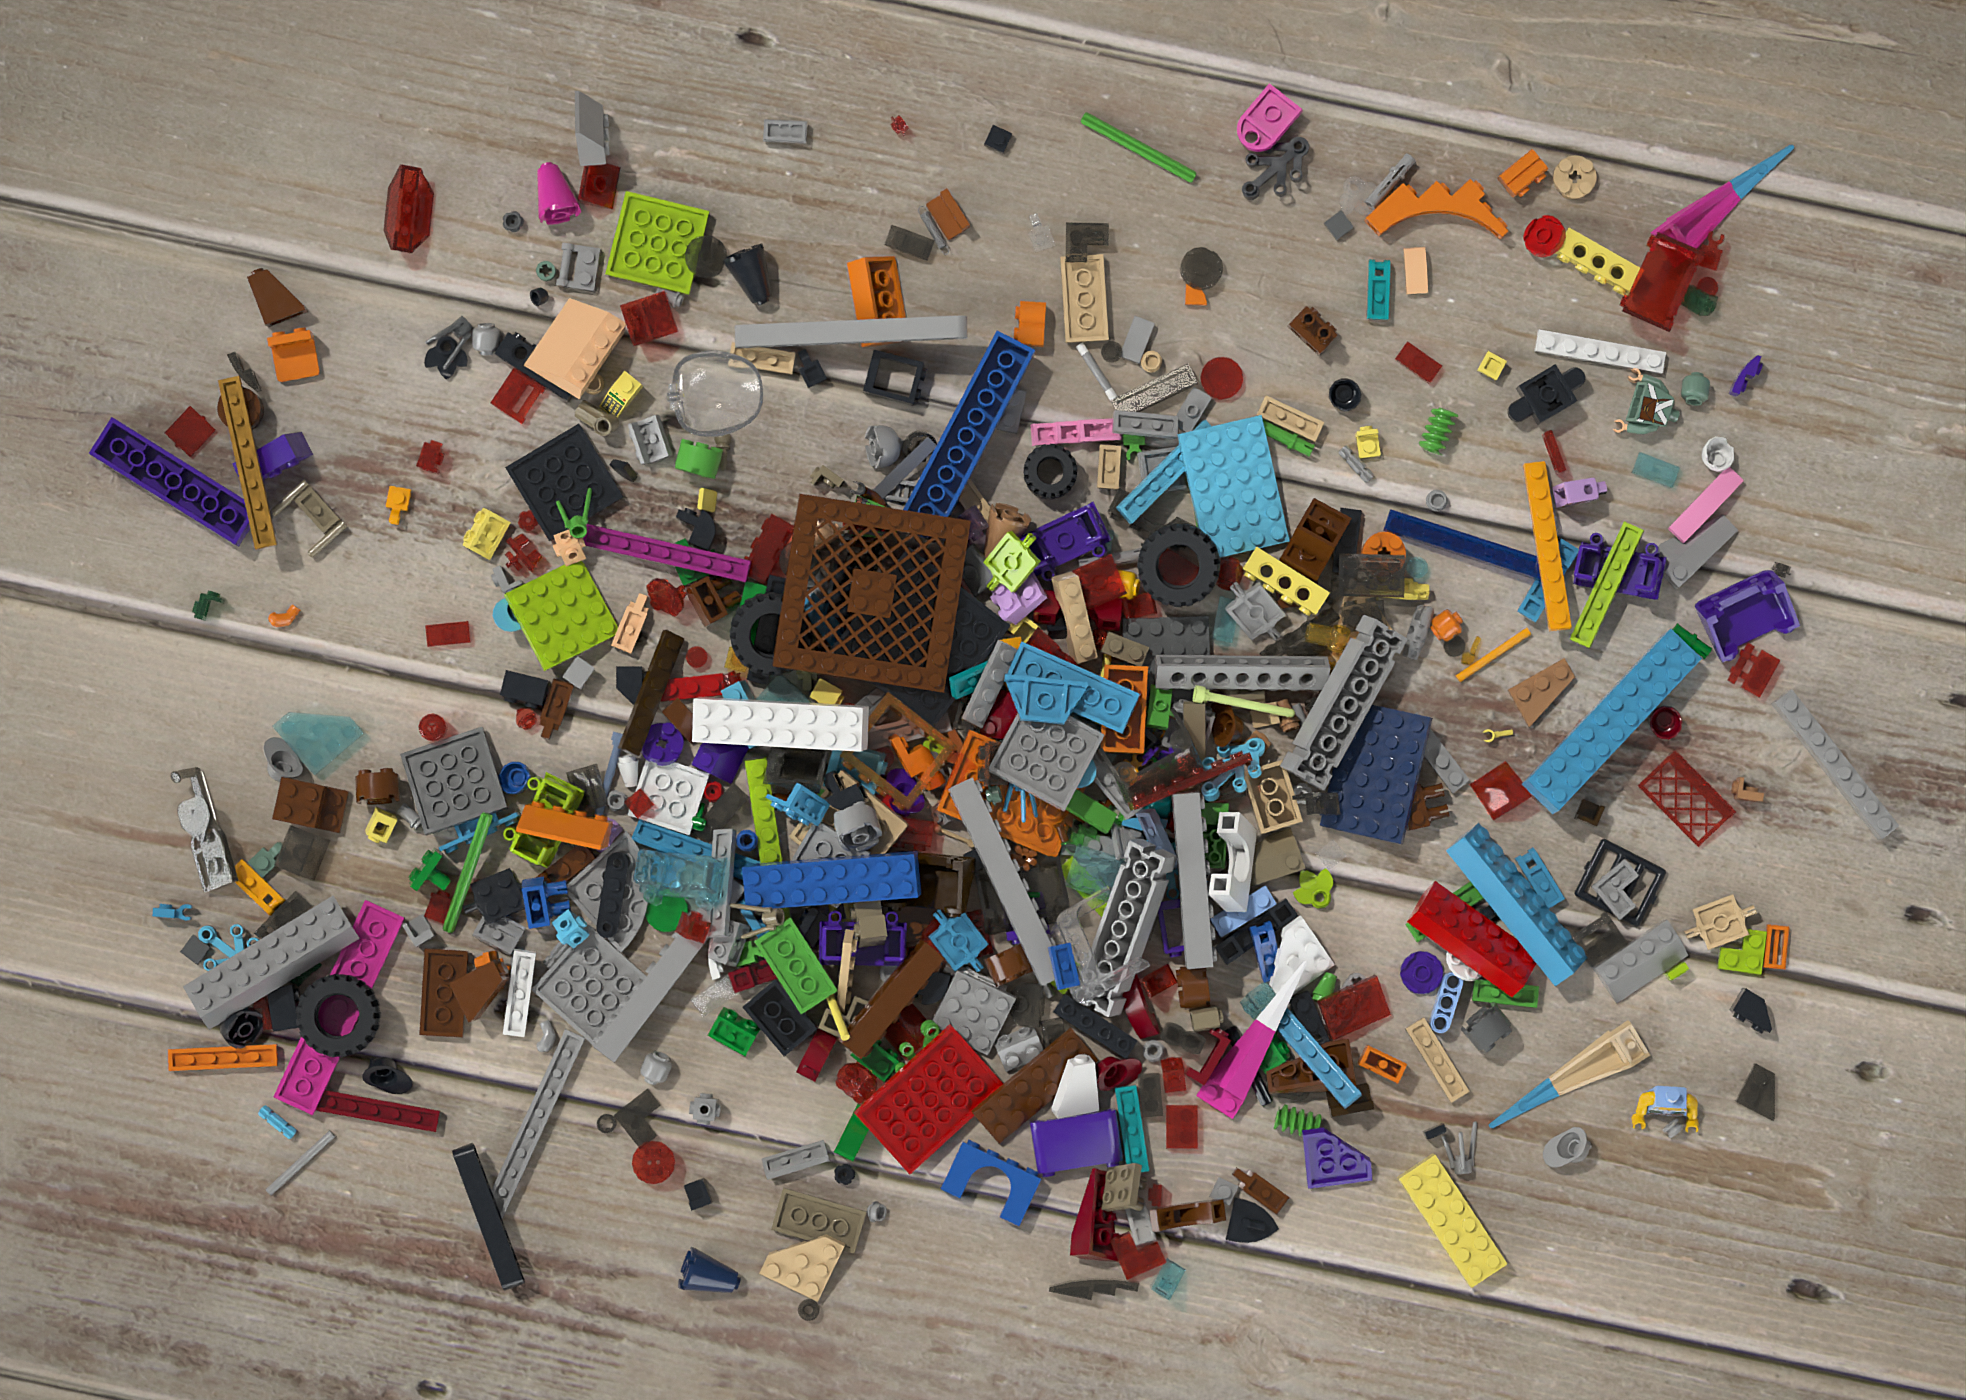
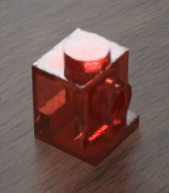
M431 440L430 443L424 442L416 467L439 475L440 470L437 469V465L441 466L445 453H442L443 444Z

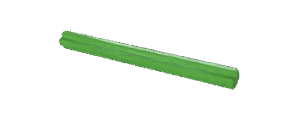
M1088 112L1084 113L1081 119L1082 124L1184 180L1193 182L1196 177L1194 170Z
M483 812L480 815L443 925L445 932L453 933L455 931L493 818L489 813Z

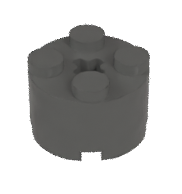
M1494 1002L1490 1003L1492 1007L1489 1009L1484 1006L1466 1021L1468 1024L1466 1029L1463 1026L1461 1028V1031L1478 1051H1490L1496 1045L1494 1042L1500 1037L1502 1039L1507 1037L1512 1032L1510 1020Z

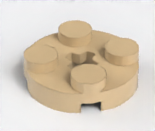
M1577 155L1562 159L1553 172L1555 188L1562 196L1568 199H1580L1589 194L1595 186L1597 178L1593 163ZM1573 172H1577V175L1580 176L1576 183L1569 179V175H1572Z

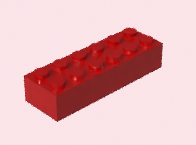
M1434 881L1424 891L1407 920L1410 925L1510 997H1513L1525 986L1537 964L1516 938L1437 881Z

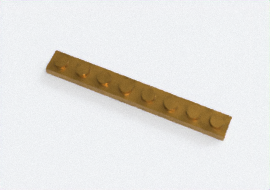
M235 376L218 380L254 547L258 550L276 546L277 540L241 377Z

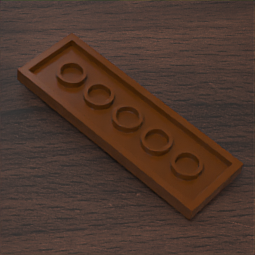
M1070 1027L971 1112L1000 1144L1055 1098L1068 1059L1084 1054L1089 1055L1095 1063L1099 1060Z

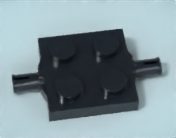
M508 868L471 883L470 887L474 894V902L462 906L466 915L478 910L482 914L486 925L525 909L522 883H518L511 869Z

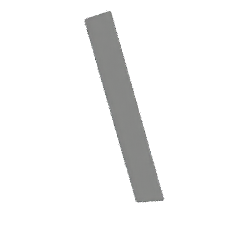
M927 437L873 491L884 498L937 445Z

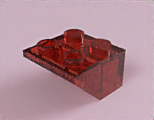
M665 291L620 305L633 347L678 332Z

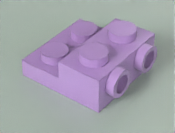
M1033 571L1016 592L1011 593L1005 585L999 583L995 590L991 591L993 595L990 597L992 602L1001 609L998 611L999 616L1004 621H1010L1015 625L1047 598Z

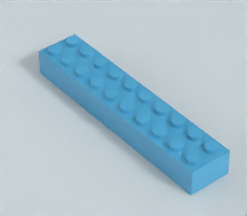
M1672 629L1666 631L1530 774L1522 785L1552 814L1558 812L1702 658Z

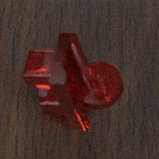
M522 533L514 539L510 537L506 540L517 555L514 556L508 551L505 556L509 561L505 566L507 568L514 566L517 571H520L523 567L518 561L521 560L530 572H534L537 569L535 566L540 563L543 557L537 549H534L527 556L522 551L523 548L531 543L525 534Z

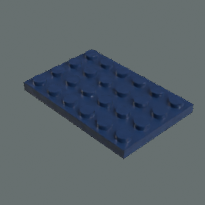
M1371 705L1338 767H1333L1320 826L1403 845L1433 718Z

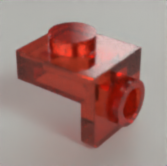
M1149 593L1133 596L1130 600L1127 597L1122 598V612L1126 619L1140 618L1158 613L1156 602Z
M1182 1057L1162 1059L1161 1067L1165 1093L1185 1091L1186 1083Z

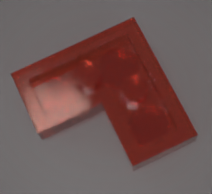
M1129 1231L1110 1239V1243L1127 1280L1167 1263L1157 1241L1137 1250Z

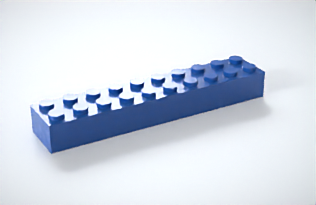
M996 331L903 510L950 517L1035 354L1034 349ZM919 535L927 540L931 538L930 536Z

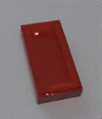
M1553 431L1544 432L1542 438L1555 474L1563 473L1566 471V467Z

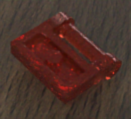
M513 368L490 404L523 424L526 420L525 416L539 395L545 392L546 388L516 368ZM528 386H531L534 389L518 413L513 411L514 407Z

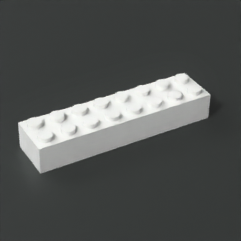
M698 697L693 699L692 742L861 752L867 750L869 706Z

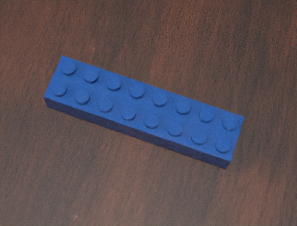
M917 851L746 864L742 867L745 905L786 908L918 898L921 895Z

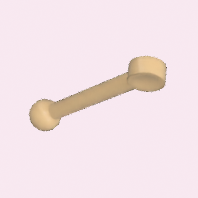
M940 825L934 826V832H941L964 843H967V845L971 848L974 847V844L971 839L968 840L950 831L942 829Z

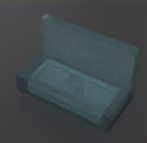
M1219 596L1211 640L1233 643L1236 622L1226 611L1225 606L1235 599Z

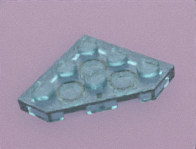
M288 712L272 726L313 775L318 774L364 734L354 720L348 716Z

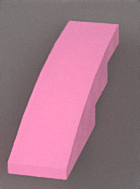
M1089 419L1030 425L1032 446L1050 445V443L1062 445L1122 440L1121 434L1112 433L1113 419Z
M1731 467L1722 471L1670 525L1668 530L1684 543L1744 480Z

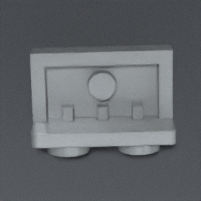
M653 415L641 421L628 424L629 436L636 448V457L642 465L652 464L672 456L659 415Z
M1034 1025L1022 1027L1008 1035H1002L994 1042L1006 1072L1029 1063L1043 1051Z

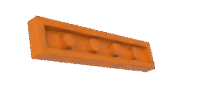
M277 1044L246 1045L244 1048L225 1046L168 1049L169 1071L278 1066Z

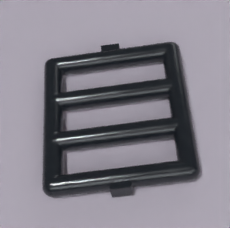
M1601 839L1590 862L1587 861L1583 868L1585 872L1574 894L1576 897L1615 916L1598 895L1595 897L1585 892L1606 849L1617 854L1611 869L1623 859L1637 864L1634 870L1639 876L1624 889L1629 898L1644 869L1651 871L1656 875L1635 917L1628 913L1621 919L1638 927L1650 905L1654 904L1657 898L1655 895L1666 875V870L1607 839Z

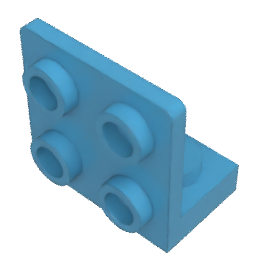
M796 783L787 801H783L770 794H767L765 797L772 801L770 804L772 807L779 811H784L786 816L795 821L798 820L806 826H809L810 823L819 826L830 806L826 800L799 783Z

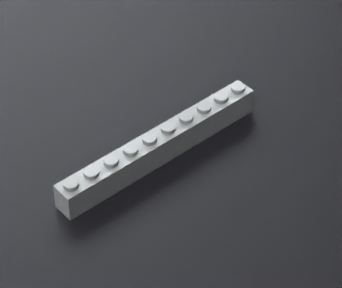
M972 777L949 788L948 791L1040 986H1043L1055 980L1048 947L1056 946L1053 938H1048L1045 932L1048 930L1047 924L1043 918L1039 919L1036 913L1039 910L1034 898H1029L1027 891L1030 890L1025 879H1020L1018 874L1020 867L1016 859L1011 860L1008 853L1011 851L1006 839H1001L999 834L1002 831L997 819L993 820L990 815L992 808L988 800L984 801L980 794L983 792L979 781H974Z
M733 879L731 903H736L744 893V887ZM707 892L698 901L701 905L697 911L692 909L685 918L688 922L682 929L679 926L672 935L675 939L670 946L666 944L660 951L659 955L662 957L657 963L653 961L645 972L648 975L644 981L639 979L632 989L635 992L631 998L626 996L619 1005L622 1010L618 1015L613 1013L606 1022L609 1026L603 1033L600 1030L594 1038L593 1042L596 1044L593 1047L615 1063L709 939V937L705 936L708 905Z

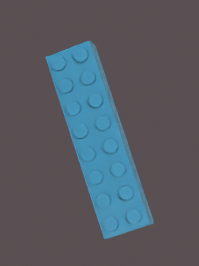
M1480 823L1460 836L1446 850L1554 986H1557L1575 973L1588 958L1583 948L1576 944L1570 932L1563 928L1557 916L1544 904L1542 897L1534 892L1529 881L1522 877L1516 865L1509 861L1503 853V849L1493 841L1488 830L1482 827Z

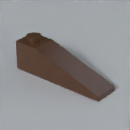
M1349 1039L1329 1041L1322 1044L1323 1050L1357 1088ZM1301 1057L1293 1061H1287L1266 1072L1269 1094L1329 1091Z

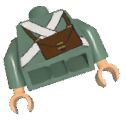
M1637 368L1631 369V372L1637 373L1638 377L1632 378L1628 376V380L1631 383H1637L1625 420L1629 423L1624 424L1620 419L1615 420L1614 422L1622 423L1623 427L1621 430H1613L1617 433L1627 430L1628 433L1644 435L1657 431L1659 427H1665L1668 420L1676 422L1680 412L1672 408L1674 397L1669 395V390L1662 380L1647 374L1641 375L1640 370Z

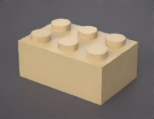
M1283 760L1260 766L1262 774L1258 778H1252L1249 776L1248 770L1244 771L1247 785L1246 791L1259 834L1303 822L1288 772L1280 767Z

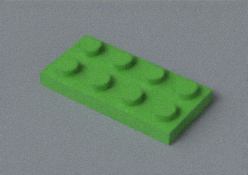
M791 918L785 920L781 926H776V930L768 931L754 940V943L800 1014H803L838 991Z

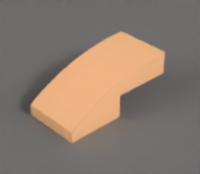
M1425 247L1403 248L1406 294L1428 293Z

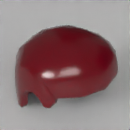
M1661 706L1655 709L1650 716V728L1660 739L1669 740L1674 738L1682 729V717L1672 706Z

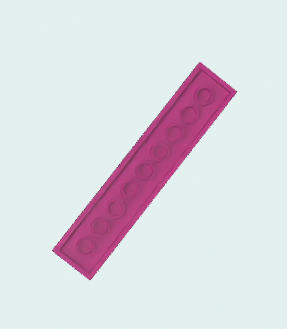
M365 900L353 925L360 939L341 950L330 975H351L367 983L366 985L369 988H373L405 917ZM334 995L327 998L321 1004L318 1012L321 1027L333 1036L349 1034L353 1031L359 1018L357 1005L349 997L343 995ZM301 1037L273 1097L314 1115L340 1057H329L316 1052Z

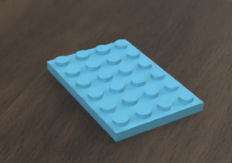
M1262 415L1177 434L1197 526L1211 537V540L1218 549L1220 558L1251 551L1256 547L1263 548L1289 542Z

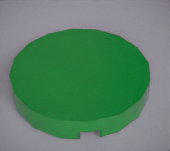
M662 889L650 896L645 916L648 923L654 929L661 932H672L685 923V918L688 915V905L685 898L679 892L671 889Z

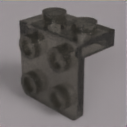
M982 741V746H978V759L982 760V767H978L977 778L983 786L1008 785V781L989 772V766L1002 741Z

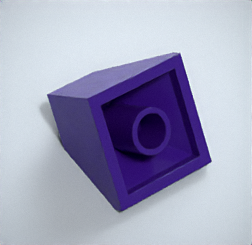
M702 743L691 765L732 784L749 747L748 745Z

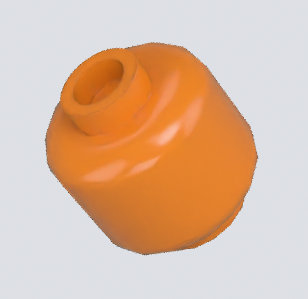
M1446 609L1432 619L1430 628L1439 641L1443 639L1448 642L1462 632L1461 623H1463V620L1457 611L1452 613Z

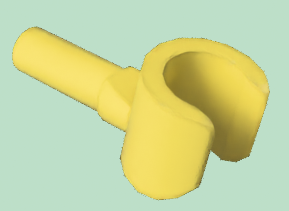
M1490 729L1483 731V733L1491 732L1493 735L1492 739L1484 740L1486 742H1492L1495 738L1513 735L1512 729L1495 732Z

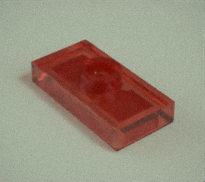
M1408 341L1395 358L1397 362L1429 384L1442 367L1441 364Z
M469 621L425 625L427 647L471 643Z

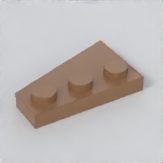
M1565 658L1507 690L1528 728L1574 679L1575 676Z

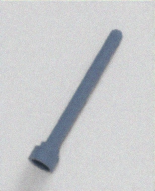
M613 731L611 740H613L612 745L614 746L593 817H595V814L603 815L619 760L618 757L621 753L618 746L623 734Z

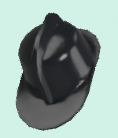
M372 1057L368 1069L362 1074L363 1081L366 1084L391 1094L406 1093L413 1085L410 1076L398 1070L394 1060L387 1057Z

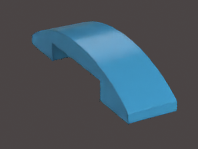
M1561 538L1558 544L1564 576L1578 554L1579 549ZM1540 572L1517 612L1533 622L1538 620L1545 608Z

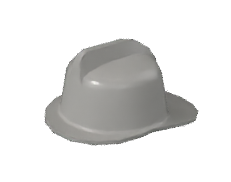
M273 737L264 743L263 750L268 762L267 771L272 779L280 782L281 777L293 779L302 774V764L294 747L287 740Z
M1573 1127L1549 1140L1543 1151V1159L1547 1165L1555 1168L1570 1162L1578 1163L1587 1157L1592 1145L1587 1140V1135L1583 1129Z

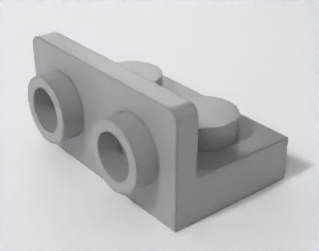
M730 920L728 937H715L713 939L708 958L737 967L746 938L742 939L741 936L749 933L750 926Z

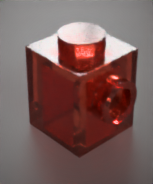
M691 910V913H686L682 911L675 932L686 939L704 944L711 923L705 920L703 914Z

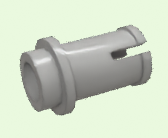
M658 287L657 295L655 296L656 300L671 304L673 308L676 306L680 307L684 299V295H681L680 292L676 293Z
M406 803L397 810L396 813L410 824V828L417 830L422 825L419 815Z

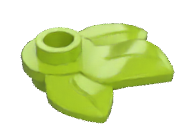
M1324 868L1316 876L1309 871L1302 870L1299 875L1301 888L1293 892L1295 899L1301 904H1312L1316 908H1325L1331 901V894L1329 892L1333 886L1331 873ZM1319 893L1324 896L1322 902L1316 900V895Z

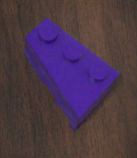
M302 432L283 434L257 449L263 481L269 477L278 476L282 473L281 471L291 468L313 455ZM234 462L232 465L239 477L236 462Z

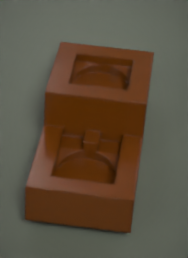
M676 698L662 713L692 744L694 743L692 742L693 713L679 698Z

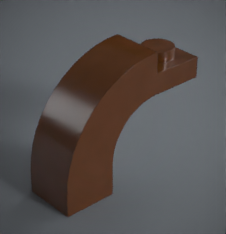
M1224 1199L1174 1204L1150 1210L1152 1232L1226 1221Z

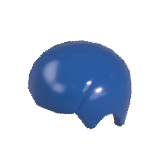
M510 762L504 765L498 775L502 790L507 794H520L528 789L527 782L531 778L529 768L521 762Z

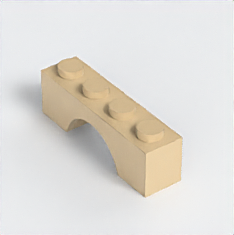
M1068 572L1051 577L1056 599L1061 606L1066 621V642L1070 659L1079 664L1098 658L1079 576L1073 572Z

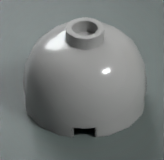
M884 425L869 426L865 439L869 438L870 446L866 445L865 449L870 465L875 466V469L891 466L897 461L900 451L903 450L902 439L898 437L891 427Z

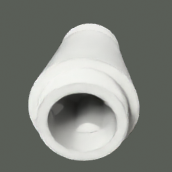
M632 755L618 757L619 762L617 764L625 787L637 786L638 759Z

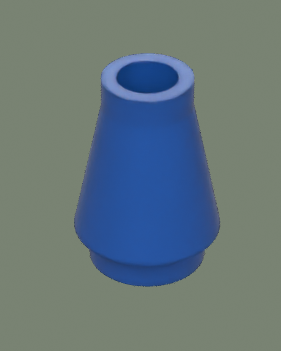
M743 830L737 835L736 843L741 850L751 851L756 847L758 838L753 831ZM748 836L752 839L749 845L745 843V838Z

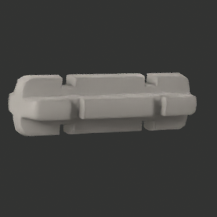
M1346 445L1339 451V455L1347 460L1346 462L1357 474L1361 475L1360 478L1364 482H1368L1374 476L1370 469L1365 468L1366 465L1360 458L1352 453L1349 446Z
M559 941L550 952L551 955L547 956L543 961L544 965L550 969L570 946L567 943L563 945Z

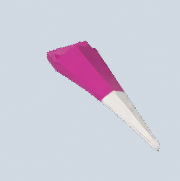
M1306 961L1301 964L1216 1066L1205 1086L1202 1085L1196 1095L1231 1119L1235 1117L1247 1097L1306 967Z

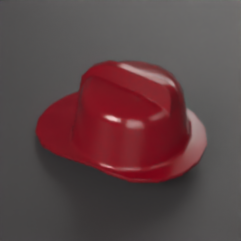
M1113 1056L1104 1058L1099 1064L1095 1065L1096 1077L1098 1079L1097 1087L1101 1091H1108L1131 1084L1141 1074V1062L1135 1058L1123 1060Z

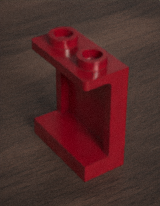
M1219 1028L1215 1030L1209 1029L1208 1031L1217 1037L1218 1041L1200 1072L1190 1066L1184 1072V1074L1204 1086L1231 1041L1227 1038L1229 1034Z

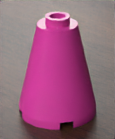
M552 162L543 163L537 170L538 217L540 222L543 223L544 220L547 225H554L570 221L569 216L575 214L577 217L581 213L580 205L558 165Z

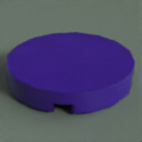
M1417 951L1404 959L1400 967V977L1408 990L1417 994H1426L1439 987L1443 979V967L1435 955L1429 952Z

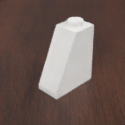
M1081 1054L1075 1056V1058L1068 1059L1052 1105V1112L1057 1119L1099 1111L1095 1062L1089 1055Z

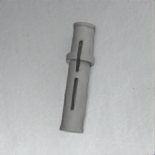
M1406 153L1395 167L1392 166L1389 169L1390 173L1364 201L1365 204L1372 210H1375L1399 181H1403L1404 175L1416 163V160ZM1402 167L1403 169L1398 173V175L1394 179H1392L1393 176ZM1388 184L1385 190L1378 196L1380 191Z
M1141 548L1108 554L1104 557L1078 560L1080 572L1105 571V568L1138 562Z

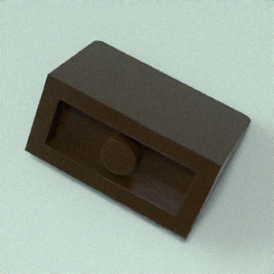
M1367 1083L1357 1085V1089L1361 1092L1362 1096L1346 1109L1330 1091H1326L1330 1116L1336 1117L1374 1110L1369 1085Z

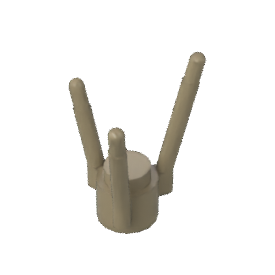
M730 904L732 908L756 911L755 914L761 915L763 923L767 924L766 927L742 935V939L766 931L776 930V926H781L785 920V915L781 908Z

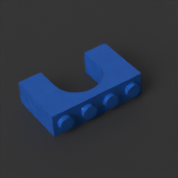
M968 1139L967 1143L962 1141L941 1186V1190L961 1198L971 1175L976 1170L986 1166L999 1168L1007 1175L1011 1184L1010 1194L999 1217L1020 1226L1041 1181V1177H1038V1172L1029 1167L1026 1170L1018 1167L1019 1163L1010 1158H1007V1161L998 1158L1000 1154L991 1149L985 1152L979 1149L980 1144Z

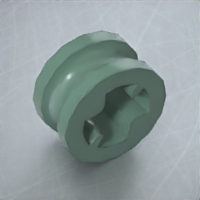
M543 261L538 264L536 273L541 280L551 281L556 275V269L551 262ZM543 266L552 269V273H549L547 277L540 273L541 269L544 270Z

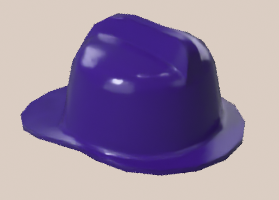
M902 768L891 770L886 777L891 808L903 817H908L911 813L920 812L924 808L925 800L915 778L908 776Z

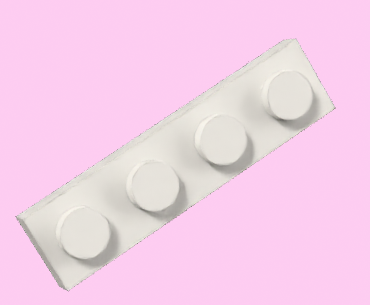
M514 949L503 1029L504 1035L525 1036L536 951Z

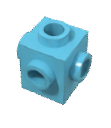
M569 909L552 922L558 932L556 935L558 940L563 945L567 943L573 949L590 935L585 928L588 926L581 916L575 915Z

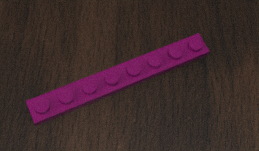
M586 524L587 533L583 537L586 546L748 582L752 564L751 560Z

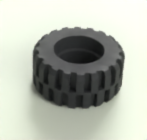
M1185 523L1163 526L1153 532L1143 544L1137 562L1138 576L1143 584V588L1154 600H1158L1166 606H1191L1210 594L1217 583L1220 573L1218 549L1211 540V537L1198 527ZM1174 545L1189 547L1196 553L1199 559L1200 566L1197 576L1185 585L1168 583L1159 571L1161 554L1167 548Z
M759 593L751 599L748 598L741 607H738L731 621L730 640L736 657L750 671L760 673L762 676H781L783 673L793 671V669L772 666L774 654H765L759 651L751 640V629L758 618L766 614L780 616L783 599L782 593ZM807 614L805 617L810 622V618ZM803 619L800 634L809 628ZM812 631L802 637L808 647L813 642ZM799 641L798 648L805 649Z
M334 974L319 978L306 988L296 1008V1024L299 1027L301 1037L305 1039L306 1044L310 1048L312 1047L316 1052L329 1057H345L363 1050L372 1042L380 1027L381 1012L379 1000L376 998L372 988L366 985L367 983L351 975ZM334 995L349 997L357 1005L359 1011V1020L356 1027L344 1036H333L327 1033L321 1027L318 1019L321 1004L327 998Z

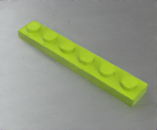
M1625 521L1623 522L1570 640L1589 649L1591 648L1642 538L1643 529Z

